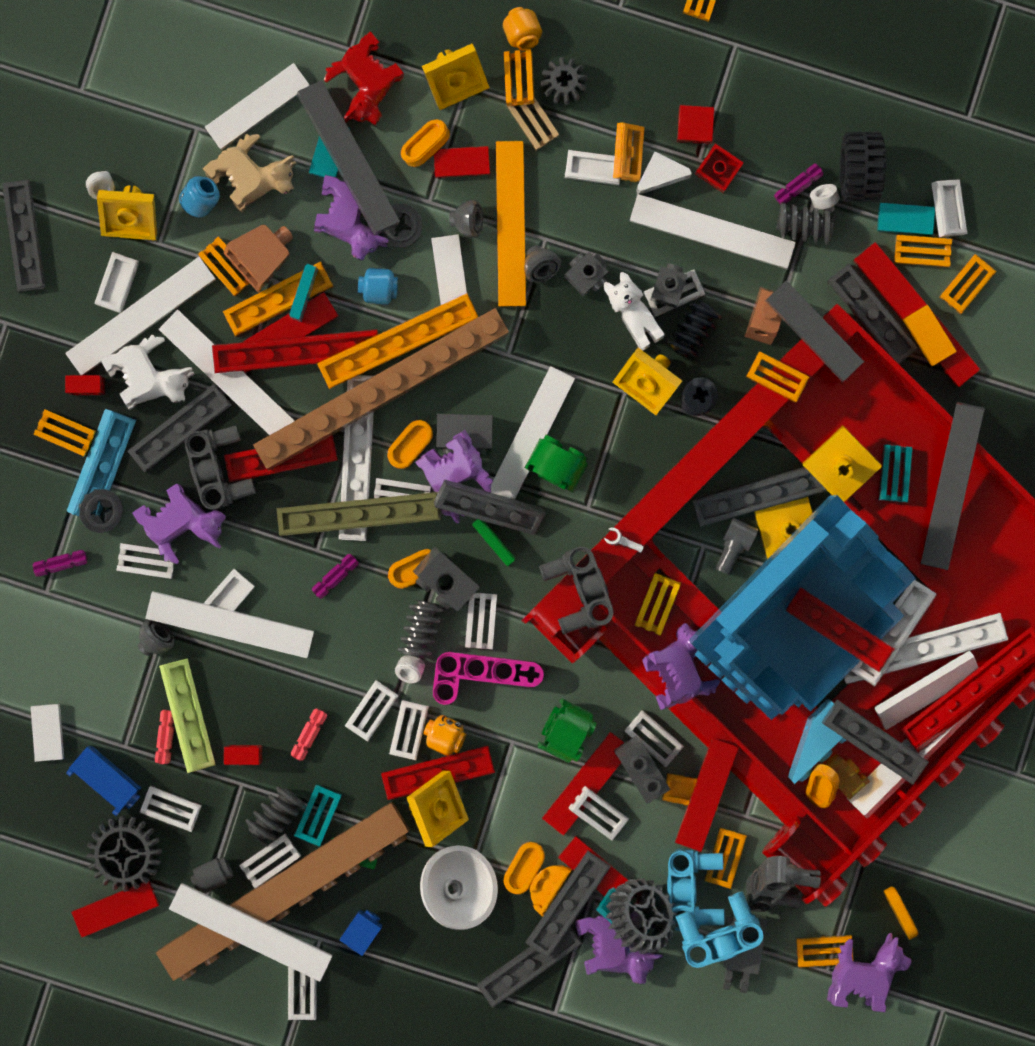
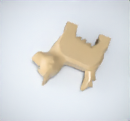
M246 134L244 140L240 139L236 147L222 151L216 160L210 161L203 168L206 176L213 180L216 185L219 183V178L229 177L228 180L232 182L231 186L235 187V191L230 195V198L241 213L248 204L259 199L272 189L278 190L281 194L290 193L294 189L291 183L293 177L292 168L297 163L295 161L292 162L294 159L293 155L270 163L265 167H258L247 155L250 148L260 139L259 134L251 136Z

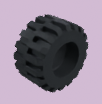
M846 132L842 139L840 151L841 195L846 202H878L883 194L885 185L886 151L884 138L881 132Z

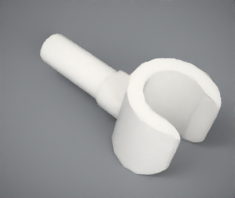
M609 528V530L617 532L618 538L613 542L604 538L608 544L613 546L621 544L642 552L644 546L623 537L616 528Z

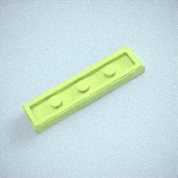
M188 658L159 666L187 773L215 766Z

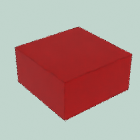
M680 105L677 142L711 144L714 107Z
M715 144L697 169L695 175L724 193L744 162Z
M100 375L65 376V393L69 395H105V378Z
M227 745L224 747V765H259L262 763V745Z

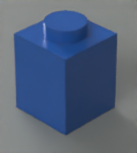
M359 910L339 941L363 956L382 928V924L379 923L380 918L370 910H366L365 913Z

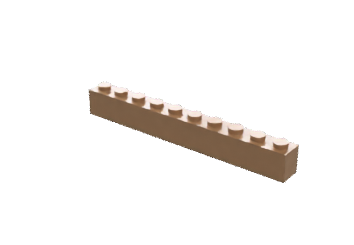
M496 308L253 444L266 469L270 471L507 337L509 331Z
M392 801L229 904V906L265 923L272 918L278 921L290 913L289 907L296 903L302 906L314 898L312 893L319 888L324 892L337 884L335 878L345 873L348 877L361 868L359 863L368 858L371 862L384 854L382 848L390 843L395 847L407 839L405 834L409 832L410 828ZM198 924L160 948L156 954L173 981L179 977L184 981L197 972L195 970L196 966L203 962L207 966L220 958L218 952L226 947L231 951L241 944Z

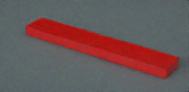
M876 242L853 260L902 321L927 305ZM935 315L957 351L938 364L954 384L960 387L976 374L980 368Z
M373 329L212 345L214 372L225 373L317 364L378 335V331Z
M1032 626L900 729L918 753L1035 661V630Z

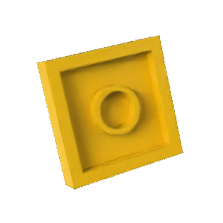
M473 44L454 52L444 50L445 56L440 52L436 60L422 66L439 110L490 88Z
M126 186L123 192L98 190L97 205L101 236L156 240L157 222L154 194L141 193V190L136 186H133L132 193L130 192L131 186Z
M638 347L612 383L654 415H657L681 384L682 380L667 370L670 366V361L666 356L659 354L653 359Z
M843 425L802 463L831 495H838L843 502L882 467L875 457Z
M808 497L754 511L767 559L812 514Z
M451 771L440 772L406 797L409 803V810L412 811L411 815L415 818L425 847H434L469 820Z

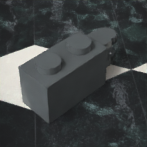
M733 910L732 916L726 918L725 927L735 925L734 921H736ZM755 914L763 931V940L760 945L724 960L723 989H730L733 970L742 972L739 983L740 992L742 993L747 992L750 973L759 974L768 920L766 916ZM747 927L744 929L742 936L748 941H753L758 937L759 932L754 927Z

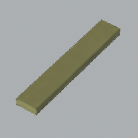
M438 492L277 508L279 536L442 520L441 509L436 508L434 505Z

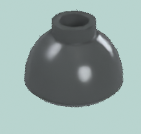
M474 199L459 205L456 210L450 212V226L456 227L464 236L477 238L483 228L481 204Z
M533 246L526 252L527 258L524 264V271L530 282H545L554 277L559 271L561 259L552 250Z
M146 619L141 625L138 648L144 655L150 656L152 653L162 654L174 647V635L164 623Z

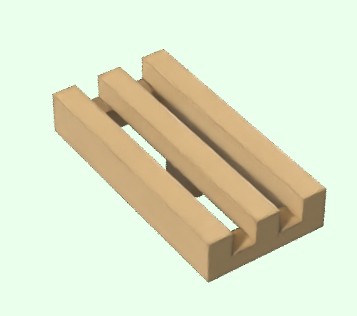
M527 90L523 93V98H528ZM536 99L535 104L531 105L551 133L549 136L545 134L527 105H520V107L542 138L540 142L536 140L515 106H507L536 151L559 136V133Z

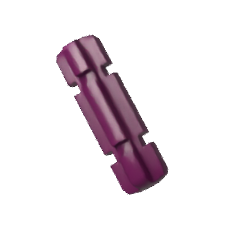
M817 164L810 166L806 173L802 172L789 182L785 189L781 188L775 193L776 201L780 205L781 203L787 204L791 201L792 196L795 198L812 185V181L816 182L824 174L822 169Z
M84 550L72 552V555L67 553L49 558L47 561H37L33 563V571L35 576L40 577L47 575L48 572L55 573L73 568V565L87 564V556Z
M347 554L341 560V564L338 563L322 578V582L319 581L312 587L313 593L318 598H324L329 593L328 590L330 588L333 589L348 575L347 572L349 570L352 571L358 566L359 562L352 554Z

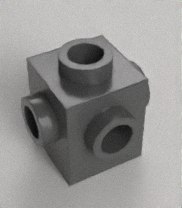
M588 252L584 256L580 253L569 263L572 268L565 274L568 282L584 297L592 289L597 292L607 282L605 277L608 271L605 268L608 264L599 254L593 256ZM589 269L593 274L587 276L583 271Z

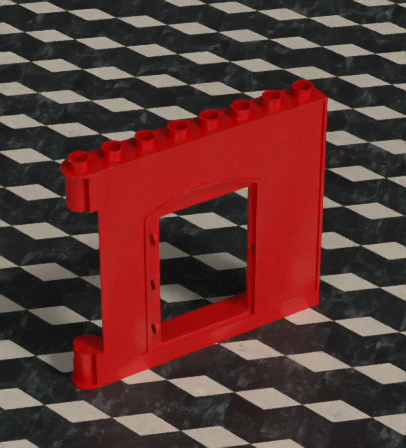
M836 304L822 318L864 362L842 382L809 346L800 339L779 361L809 377L797 402L795 403L757 383L613 527L619 530L623 537L644 546L642 552L621 544L614 546L608 544L604 538L612 542L618 538L617 532L611 530L591 550L609 593L608 597L613 608L611 621L593 629L584 627L563 635L558 619L581 611V607H584L573 580L574 576H569L568 574L521 621L524 624L530 621L572 664L584 655L599 639L655 696L661 694L666 696L665 690L668 688H666V682L662 683L659 671L646 672L642 660L649 656L650 653L654 651L660 652L671 643L676 642V631L684 623L688 624L693 631H698L718 611V608L653 543V536L760 428L768 429L803 463L843 425L880 464H882L883 445L912 447L907 503L879 500L881 468L844 503L870 526L879 536L878 539L928 589L936 593V597L908 638L1001 613L1008 640L971 650L970 652L975 657L978 667H980L1031 626L1035 630V499L977 442L949 569L945 570L921 564L953 417L844 309ZM776 367L771 369V371L798 385L801 382L800 379ZM767 375L763 377L793 394L796 391ZM890 452L886 495H891L894 452ZM901 453L897 496H901L904 453ZM588 554L576 565L577 567L583 568L588 565ZM658 569L667 578L681 583L661 635L656 634L654 631L645 630L641 626H635L654 574ZM660 581L657 582L643 620L646 622L650 618L663 585ZM668 585L653 623L656 626L660 623L673 586ZM602 604L596 605L592 611L594 619L598 621L606 619L608 616L607 607ZM966 652L883 674L876 686H873L866 680L847 684L831 701L835 703L836 700H839L902 743L906 737L900 729L937 700L887 730L881 724L875 707ZM696 656L693 658L701 681H720L716 692L710 693L708 696L699 694L686 703H677L668 709L707 748L711 738L739 747L731 771L784 823L782 828L764 847L762 853L767 858L772 856L787 857L790 859V863L796 865L797 868L819 870L821 881L818 888L795 886L803 893L802 901L805 904L817 899L826 907L847 887L848 883L840 875L855 860L863 867H866L882 853L887 843L879 835L894 820L904 828L924 810L926 803L919 795L933 781L941 788H944L961 773L965 764L958 756L972 741L980 748L987 746L1005 726L997 716L1011 702L1019 709H1022L1035 698V661L987 698L927 759L929 763L914 785L906 780L868 819L849 802L847 797L881 763L849 741L838 742L831 749L833 752L828 759L822 763L818 761L811 768L814 770L818 765L824 764L831 767L839 776L840 783L836 796L829 807L820 808L809 801L806 789L810 776L803 782L798 781L795 784L788 777L807 718L818 708L817 706L810 712L803 704L799 708L793 704L783 715L778 713L771 720L751 700L746 704L735 693L738 688L733 692L722 681L725 675L721 679L708 668L711 662L706 666Z

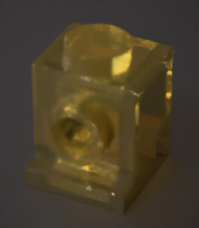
M836 754L826 763L827 766L831 767L838 774L840 779L838 788L849 800L870 782L864 774L857 775L860 769L851 759L845 761L839 754Z

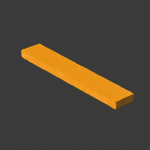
M496 141L498 307H526L523 141Z
M465 293L317 363L330 389L475 320L478 318V315L468 293Z

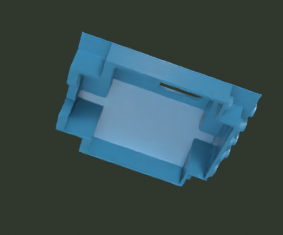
M830 495L689 641L698 650L695 655L706 666L711 662L708 668L721 679L725 675L722 681L733 692L738 688L735 693L746 704L751 700L771 720L778 713L783 715L793 704L798 708L803 704L811 712L861 660L785 611L800 587L881 640L904 617L901 611L893 604V601L916 578L898 559L885 549L877 540L879 536L865 521L856 515L838 495Z

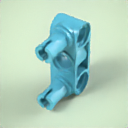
M685 848L673 851L668 862L667 880L668 901L675 903L672 911L674 913L678 911H691L697 928H700V926L725 925L724 909H700L699 906H696L697 885L695 873H698L699 870H723V853H698L694 849ZM678 855H684L689 860V866L684 869L676 867L674 858ZM679 925L675 928V930L680 931Z
M743 891L728 896L736 921H734L735 925L720 928L703 936V934H699L691 911L676 916L684 939L682 941V948L688 964L692 967L701 968L715 962H721L760 945L763 940L762 927L755 914L751 913ZM754 927L759 932L758 937L753 941L744 939L742 936L744 929ZM702 947L706 951V956L702 960H694L690 955L692 948Z

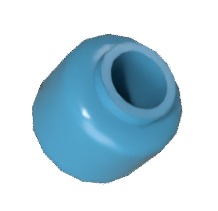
M196 176L190 179L179 195V202L185 212L191 216L205 217L210 214L218 203L220 192L213 180L207 177Z
M368 268L364 277L359 276L358 293H363V299L366 303L388 305L392 299L397 298L398 277H394L392 270Z

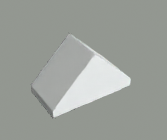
M654 152L637 186V194L641 195L689 179L691 171L689 168Z

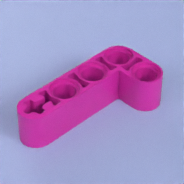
M445 652L439 656L436 662L433 696L438 703L443 705L454 702L458 695L460 679L535 687L542 682L544 673L542 667L533 661ZM453 657L457 662L456 669L452 672L444 671L441 667L443 658ZM473 660H480L484 664V672L480 675L471 674L468 668L469 663ZM501 663H506L512 668L511 675L506 679H502L496 674V667ZM515 664L522 665L520 671H528L530 666L535 667V672L539 673V677H534L533 682H529L527 676L519 675L520 681H514L516 675ZM443 684L450 685L453 688V696L446 700L439 697V686Z

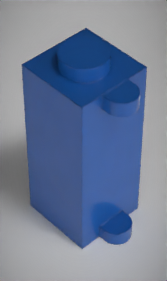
M92 745L86 747L66 772L69 777L74 773L113 805L115 810L112 813L115 816L125 807L130 810L140 798L137 793L141 787Z

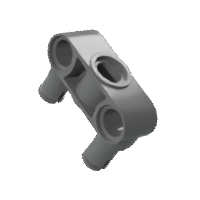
M237 425L214 432L212 429L196 431L186 437L185 448L191 474L200 500L208 509L220 510L233 504V500L256 494L252 478L229 485L227 482L224 483L222 468L215 453L218 447L241 441ZM197 437H203L206 442L205 448L200 452H195L192 448V442ZM212 490H218L221 494V500L216 505H211L207 500L208 493Z
M577 547L561 554V558L539 566L544 581L567 573L569 576L573 575L580 600L584 604V607H581V611L558 619L563 635L584 627L593 629L611 621L613 608L608 597L609 593L591 550L586 547ZM583 551L589 556V563L583 568L577 567L573 562L575 553ZM599 604L606 606L608 609V616L602 621L594 619L592 615L593 608Z
M784 856L768 857L754 870L753 874L746 881V901L750 910L765 912L776 905L799 908L801 898L797 897L801 896L800 891L789 889L795 885L818 888L821 878H819L821 875L820 871L797 868L796 865L790 863L789 858Z

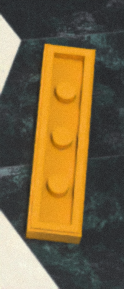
M321 261L313 265L317 267L318 272L309 299L334 287ZM303 271L223 311L234 335L237 337L290 310Z

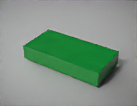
M477 519L472 524L507 567L515 561L513 554L485 521Z

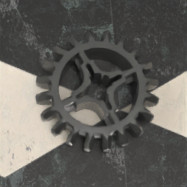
M120 816L119 825H117L114 818L108 820L110 829L102 823L99 825L102 834L93 832L91 835L98 842H89L87 844V847L95 850V852L86 854L87 859H95V862L88 867L90 870L96 867L99 869V872L94 875L95 879L100 878L102 875L106 877L102 882L103 886H107L110 881H113L112 890L116 891L120 883H122L123 890L128 891L130 882L135 889L140 888L139 879L145 884L150 881L146 872L150 875L157 873V870L151 864H161V860L154 858V855L161 854L162 849L153 848V845L159 843L160 839H150L149 836L155 831L153 828L147 832L143 831L146 826L145 821H142L136 827V817H131L129 823L126 824L125 816ZM119 832L116 848L103 851L107 838L112 833ZM127 832L136 835L142 841L145 848L132 845ZM123 847L127 848L126 851L129 850L130 853H134L128 856L126 860L119 857V854H115L122 850ZM146 856L142 869L138 873L130 875L132 860ZM104 859L115 861L118 864L121 875L113 872L106 865Z
M644 878L630 879L625 884L619 885L615 889L616 892L609 896L611 902L606 907L611 912L605 918L612 921L608 929L615 930L616 934L613 939H621V947L629 946L630 952L638 951L639 954L654 953L667 946L668 940L675 936L672 930H675L678 925L673 919L678 914L672 911L675 903L668 901L669 894L662 893L663 885L655 886L654 880L646 881ZM633 896L637 897V902L634 905L630 904ZM651 927L654 928L652 935L648 936L647 930H650Z

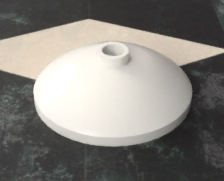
M457 845L441 849L428 860L421 875L420 891L424 906L434 920L447 928L463 930L481 924L491 914L497 900L498 885L491 864L481 853L473 848ZM449 885L453 887L452 894L448 891Z

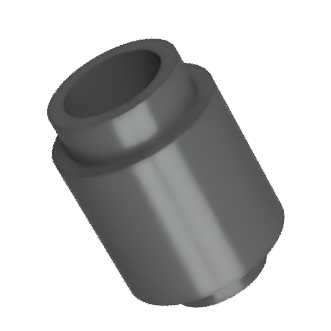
M224 857L221 859L215 858L194 868V875L190 876L194 888L206 894L229 883V879L233 878L234 874L229 862Z

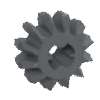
M560 57L558 67L553 61H550L549 68L551 71L543 70L542 75L547 79L541 81V87H550L546 90L545 96L550 97L555 94L553 100L555 104L559 102L560 97H564V104L569 105V96L578 101L580 96L577 91H586V87L581 83L587 81V75H579L584 69L582 65L577 66L575 69L573 68L575 59L571 58L568 65H564V58ZM561 76H567V80L571 79V81H568V86L562 87L561 82L557 83L560 81Z

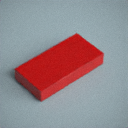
M488 146L439 149L434 154L435 178L490 175Z

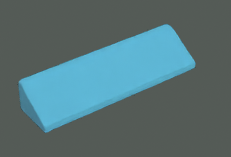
M108 409L104 410L67 512L79 516V504L82 503L84 495L91 493L94 489H107L110 491L136 420ZM99 502L97 509L92 514H97L100 517L103 506Z

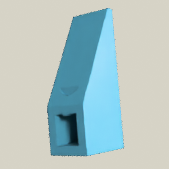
M829 699L824 701L807 718L788 777L794 784L798 781L803 782L813 771L811 768L818 761L824 762L830 757L833 752L831 749L838 742L843 743L846 741V739L821 723L834 704Z

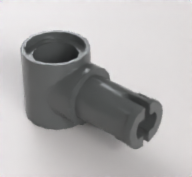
M732 518L723 537L725 548L715 569L730 575L740 554L749 551L758 529L736 518Z

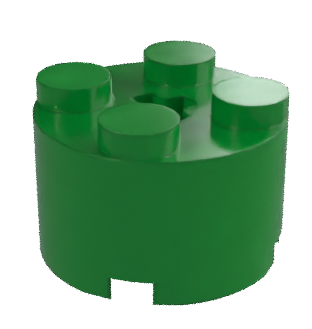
M545 435L543 439L539 438L524 468L530 472L537 473L542 479L564 490L567 487L569 492L574 493L588 466L586 462L587 457L572 447L568 451L562 449L563 445L548 435Z
M561 698L559 702L562 706L561 708L555 706L550 713L541 733L546 736L544 743L538 741V748L567 763L571 760L578 762L584 751V747L581 745L586 736L590 737L593 734L597 722L593 721L592 712Z

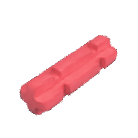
M316 708L313 710L309 717L311 719L310 722L306 723L297 740L298 744H295L291 751V756L300 761L305 759L308 747L311 748L321 729L319 726L323 725L327 718V714Z
M162 710L160 713V721L162 723L158 729L156 745L158 751L155 753V762L158 764H169L171 760L169 750L172 749L174 736V720L171 710Z

